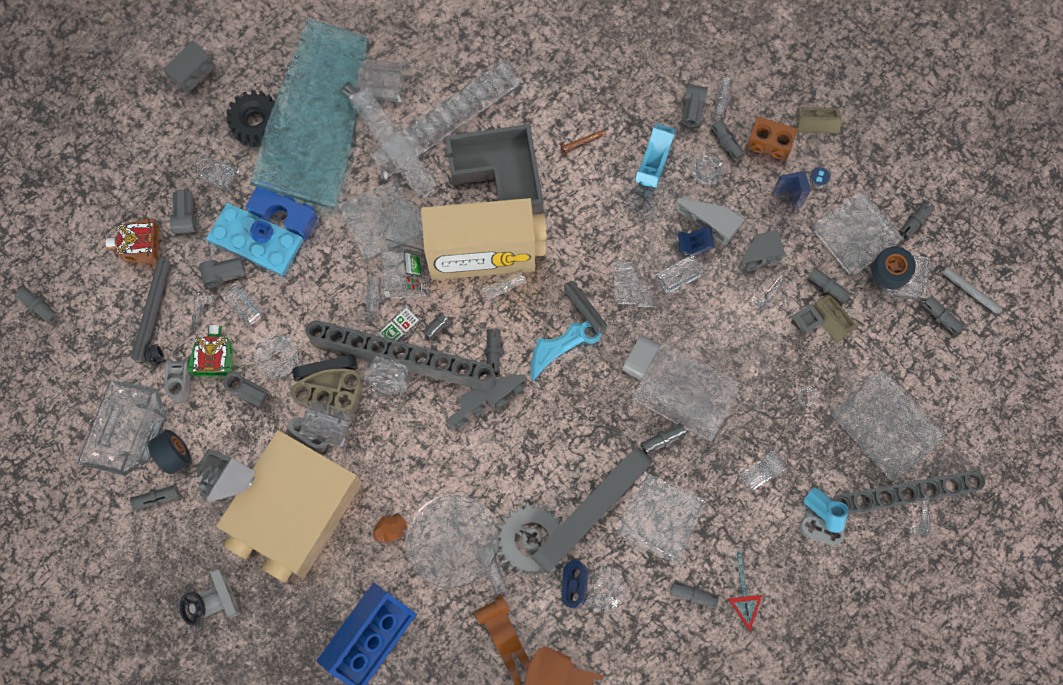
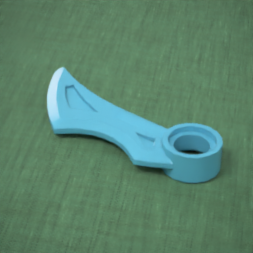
M585 321L584 323H571L567 331L558 338H539L531 361V379L534 381L550 362L583 341L588 344L597 343L602 333H597L594 337H587L584 331L587 327L592 326L588 321Z

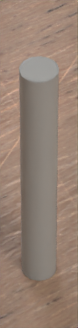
M949 267L942 272L944 276L995 314L1000 310L1001 306Z

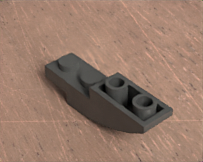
M525 375L502 377L496 379V385L489 391L473 389L458 399L461 409L446 420L447 426L452 432L456 429L459 431L469 423L467 420L473 415L477 417L484 412L486 405L492 411L496 408H503L509 402V397L514 393L518 395L525 390L527 377Z

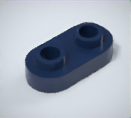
M570 561L563 570L561 599L565 606L573 609L582 607L587 597L588 569L582 562ZM579 569L580 575L575 577V571ZM575 593L578 594V599L576 601L573 600V595Z

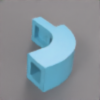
M659 123L655 124L644 159L635 178L636 182H640L645 186L657 187L676 132L675 128Z

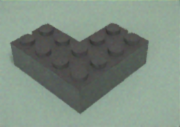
M530 124L445 136L453 185L495 179L498 201L531 198L532 214L543 212L544 202Z

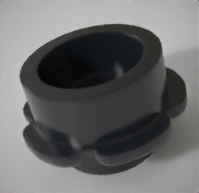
M158 344L147 345V350L144 351L147 361L158 365L160 361L164 360V354Z

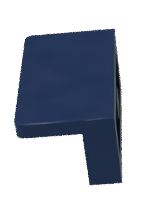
M801 171L779 176L772 191L773 196L789 193L793 208L802 207L811 191L806 172Z

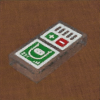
M406 305L375 335L401 342L422 323V319Z

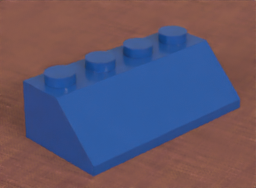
M373 582L316 662L328 673L347 685H367L417 614Z

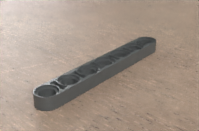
M967 471L840 494L832 498L834 502L838 499L843 500L848 507V515L974 493L981 490L985 486L986 481L981 472ZM970 475L978 478L979 485L977 488L969 485L968 477ZM948 479L956 482L957 489L955 492H951L946 488V481ZM926 483L934 486L935 493L933 496H929L924 492L923 487ZM904 487L912 490V499L907 500L903 498L901 491ZM882 491L888 492L891 496V501L888 504L882 503L879 499V494ZM863 495L868 499L869 504L866 508L858 505V496Z

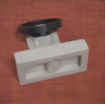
M217 569L210 573L215 584L214 588L201 594L189 592L182 596L179 610L186 624L191 626L198 625L204 618L223 609L227 617L233 618L241 614L223 570ZM189 595L194 596V601L187 599ZM185 604L188 606V612L191 615V620L187 617L185 613Z

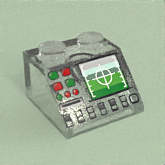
M406 248L381 250L383 288L387 300L430 295L428 264L425 253Z

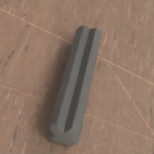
M569 281L565 283L564 291L598 334L604 332L607 329L606 322L575 282Z

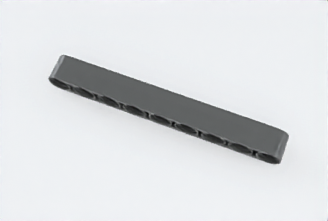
M318 320L311 321L305 328L307 337L312 345L317 348L355 356L363 360L482 391H489L496 385L493 368L486 363ZM317 332H321L320 335L314 336ZM342 337L341 340L334 342L336 338ZM363 342L361 346L354 347L357 343ZM378 348H383L381 352H375ZM399 353H405L404 356L396 358ZM421 358L426 359L423 363H416ZM440 364H447L445 368L438 369ZM463 369L468 370L466 374H459ZM483 375H490L486 380L480 379Z

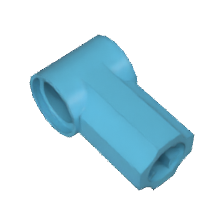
M816 487L810 490L804 498V503L824 520L827 530L835 533L843 531L849 512L848 507L842 502H834Z

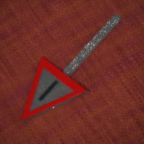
M738 552L737 559L743 597L728 598L748 630L751 631L762 595L747 596L742 554Z

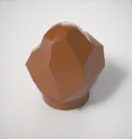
M399 513L393 516L391 514L385 515L376 524L373 530V537L378 542L390 543L402 538L404 535L403 531L408 527Z

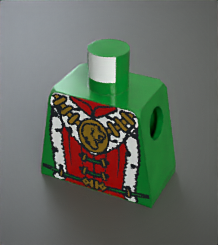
M210 325L208 326V337L195 338L187 369L193 377H225L228 373L235 372L232 342L228 337H221V326Z

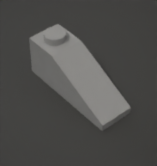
M679 197L674 208L700 228L710 227L713 238L724 246L730 242L744 222L742 216L735 210Z

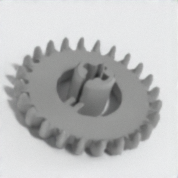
M526 502L524 510L518 504L517 513L509 509L511 517L502 516L505 525L497 524V527L502 532L495 533L494 535L501 540L495 542L494 545L502 547V549L496 554L505 555L501 563L510 562L508 570L510 571L516 567L517 576L522 571H525L526 578L529 577L530 572H533L535 578H538L539 571L545 576L547 575L531 557L520 553L515 544V536L518 534L522 537L521 540L524 548L529 551L538 550L540 548L539 545H543L541 532L536 528L524 529L523 525L529 523L538 524L547 531L549 538L561 526L559 523L562 520V516L554 518L555 509L547 513V504L541 510L539 509L538 502L535 503L533 509H531L529 502ZM535 534L538 544L534 542L528 544L526 535L532 537Z

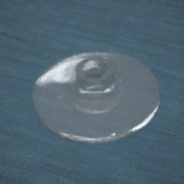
M597 566L588 571L587 597L584 604L589 609L598 613H609L616 610L623 603L626 596V584L622 575L617 570L608 566ZM605 584L608 587V591L601 593L599 591L600 585Z

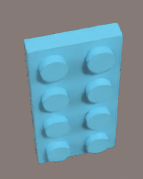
M226 203L206 240L284 277L304 241L303 237L268 222L273 228L272 237L266 243H258L250 236L251 226L256 221L266 220Z

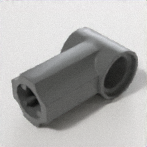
M687 84L681 122L687 127L700 125L708 87Z
M177 190L173 193V214L170 215V227L173 234L196 232L197 224L195 214L193 213V193L191 191Z
M241 257L220 262L209 260L199 265L203 286L206 288L222 285L223 281L246 276L245 266Z
M230 372L223 379V385L229 394L237 396L258 408H261L268 399L269 390L242 377L239 373ZM240 380V385L237 388H230L232 381Z

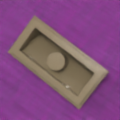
M797 108L798 132H840L842 118L838 108Z
M831 294L821 298L813 305L824 320L822 326L836 342L841 341L858 327Z

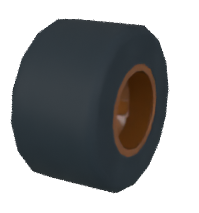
M897 246L887 247L879 253L872 263L871 272L878 285L894 290L903 287L909 282L915 273L916 263L911 253L904 248Z
M164 430L148 442V450L151 457L167 474L176 473L191 461V456L185 443L171 430Z

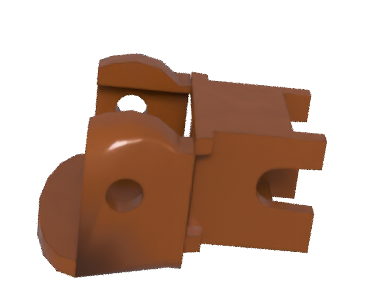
M544 646L537 650L529 664L525 685H593L594 679L603 680L604 675L574 669L575 664L571 662L570 656Z

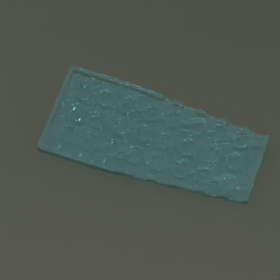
M311 18L307 19L267 122L250 185L329 209H335L351 149L354 121L357 109L353 106L354 103L340 93V90L343 86L345 87L347 82H350L360 92L368 37Z

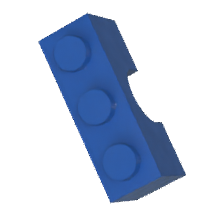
M257 185L245 206L246 210L268 222L276 213H287V218L283 223L285 229L307 240L318 220L315 209L306 203H303V205L297 203L295 199L288 195L281 196L276 194L277 192L268 186L263 188Z

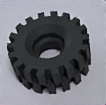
M251 90L249 95L245 91L242 92L243 97L240 98L238 95L234 97L236 102L233 103L231 101L229 103L231 109L226 111L228 116L226 121L237 141L240 140L243 145L248 143L249 147H254L256 143L258 147H262L263 142L266 141L268 145L271 143L270 138L276 139L278 137L276 131L281 132L282 128L280 125H283V120L276 101L272 99V96L269 94L266 96L263 91L257 94L255 90ZM261 114L263 120L258 125L251 126L247 123L250 116Z

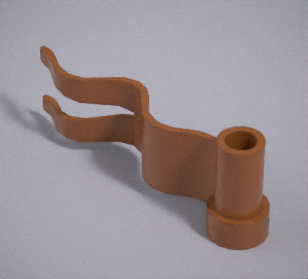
M501 594L494 598L493 602L474 611V614L479 624L485 623L514 684L521 685L512 653L517 656L527 671L530 660L506 614L510 610Z

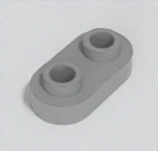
M301 417L292 418L288 423L287 435L317 453H322L326 450L329 439L322 430Z

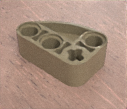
M323 370L307 376L294 384L291 388V396L302 407L350 416L358 408L363 381L354 370ZM356 378L357 383L354 386L346 385L349 379ZM302 390H307V396L303 399H299V392ZM322 395H330L326 403H319ZM346 400H349L351 404L346 405V408H344L342 402L346 403Z

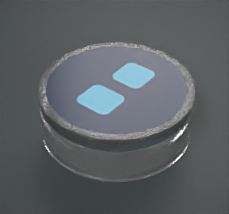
M821 166L813 168L808 176L809 184L816 189L825 188L831 180L829 170Z

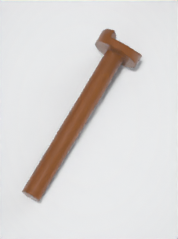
M600 130L566 145L564 142L559 143L562 155L567 154L570 148L605 135V130Z

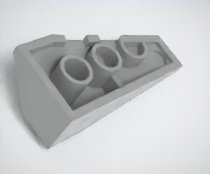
M208 448L196 467L197 478L201 480L198 484L199 488L202 489L200 497L211 502L243 493L245 489L250 488L254 481L253 476L256 472L232 457Z

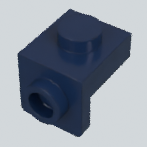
M705 226L691 233H678V245L683 254L696 256L715 248L710 227Z

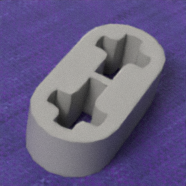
M815 516L803 519L799 527L803 536L829 546L840 544L845 535L844 530L836 532L835 534L838 538H835L833 541L830 540L831 536L825 534L824 531H831L827 530L823 519ZM812 521L814 522L813 526L820 529V531L813 530L809 533L808 527L805 524H809Z

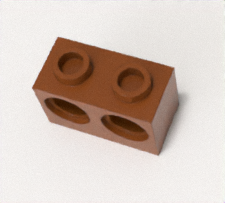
M757 116L747 147L751 148L754 152H764L776 159L787 160L798 129ZM761 134L765 136V139H761L757 135ZM777 141H783L786 145H780Z

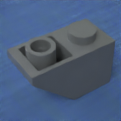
M775 230L757 234L738 266L739 270L746 269L747 271H752L762 265L775 266L779 264L785 255L779 231Z

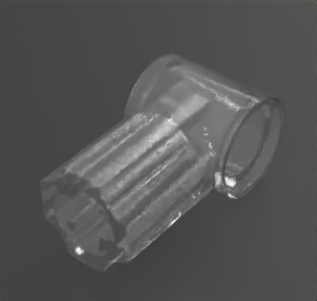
M774 449L761 458L759 463L743 472L740 477L745 486L752 492L769 479L776 478L789 467L777 450Z

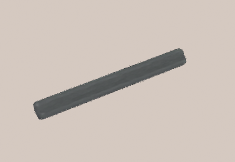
M165 258L157 260L131 359L136 362H144L145 360L144 351L147 350V345L150 342L170 267V261Z

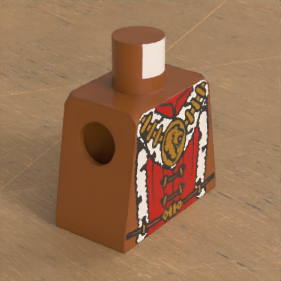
M153 218L121 224L118 226V237L106 238L107 250H117L118 255L124 261L157 264L159 258V225Z

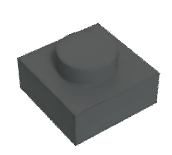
M812 304L792 317L804 335L824 323V320Z

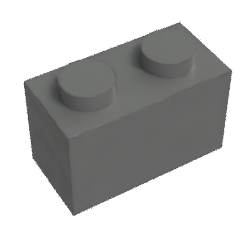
M191 41L163 70L170 81L187 93L190 89L195 88L205 75L212 71L215 64L210 54L194 41Z

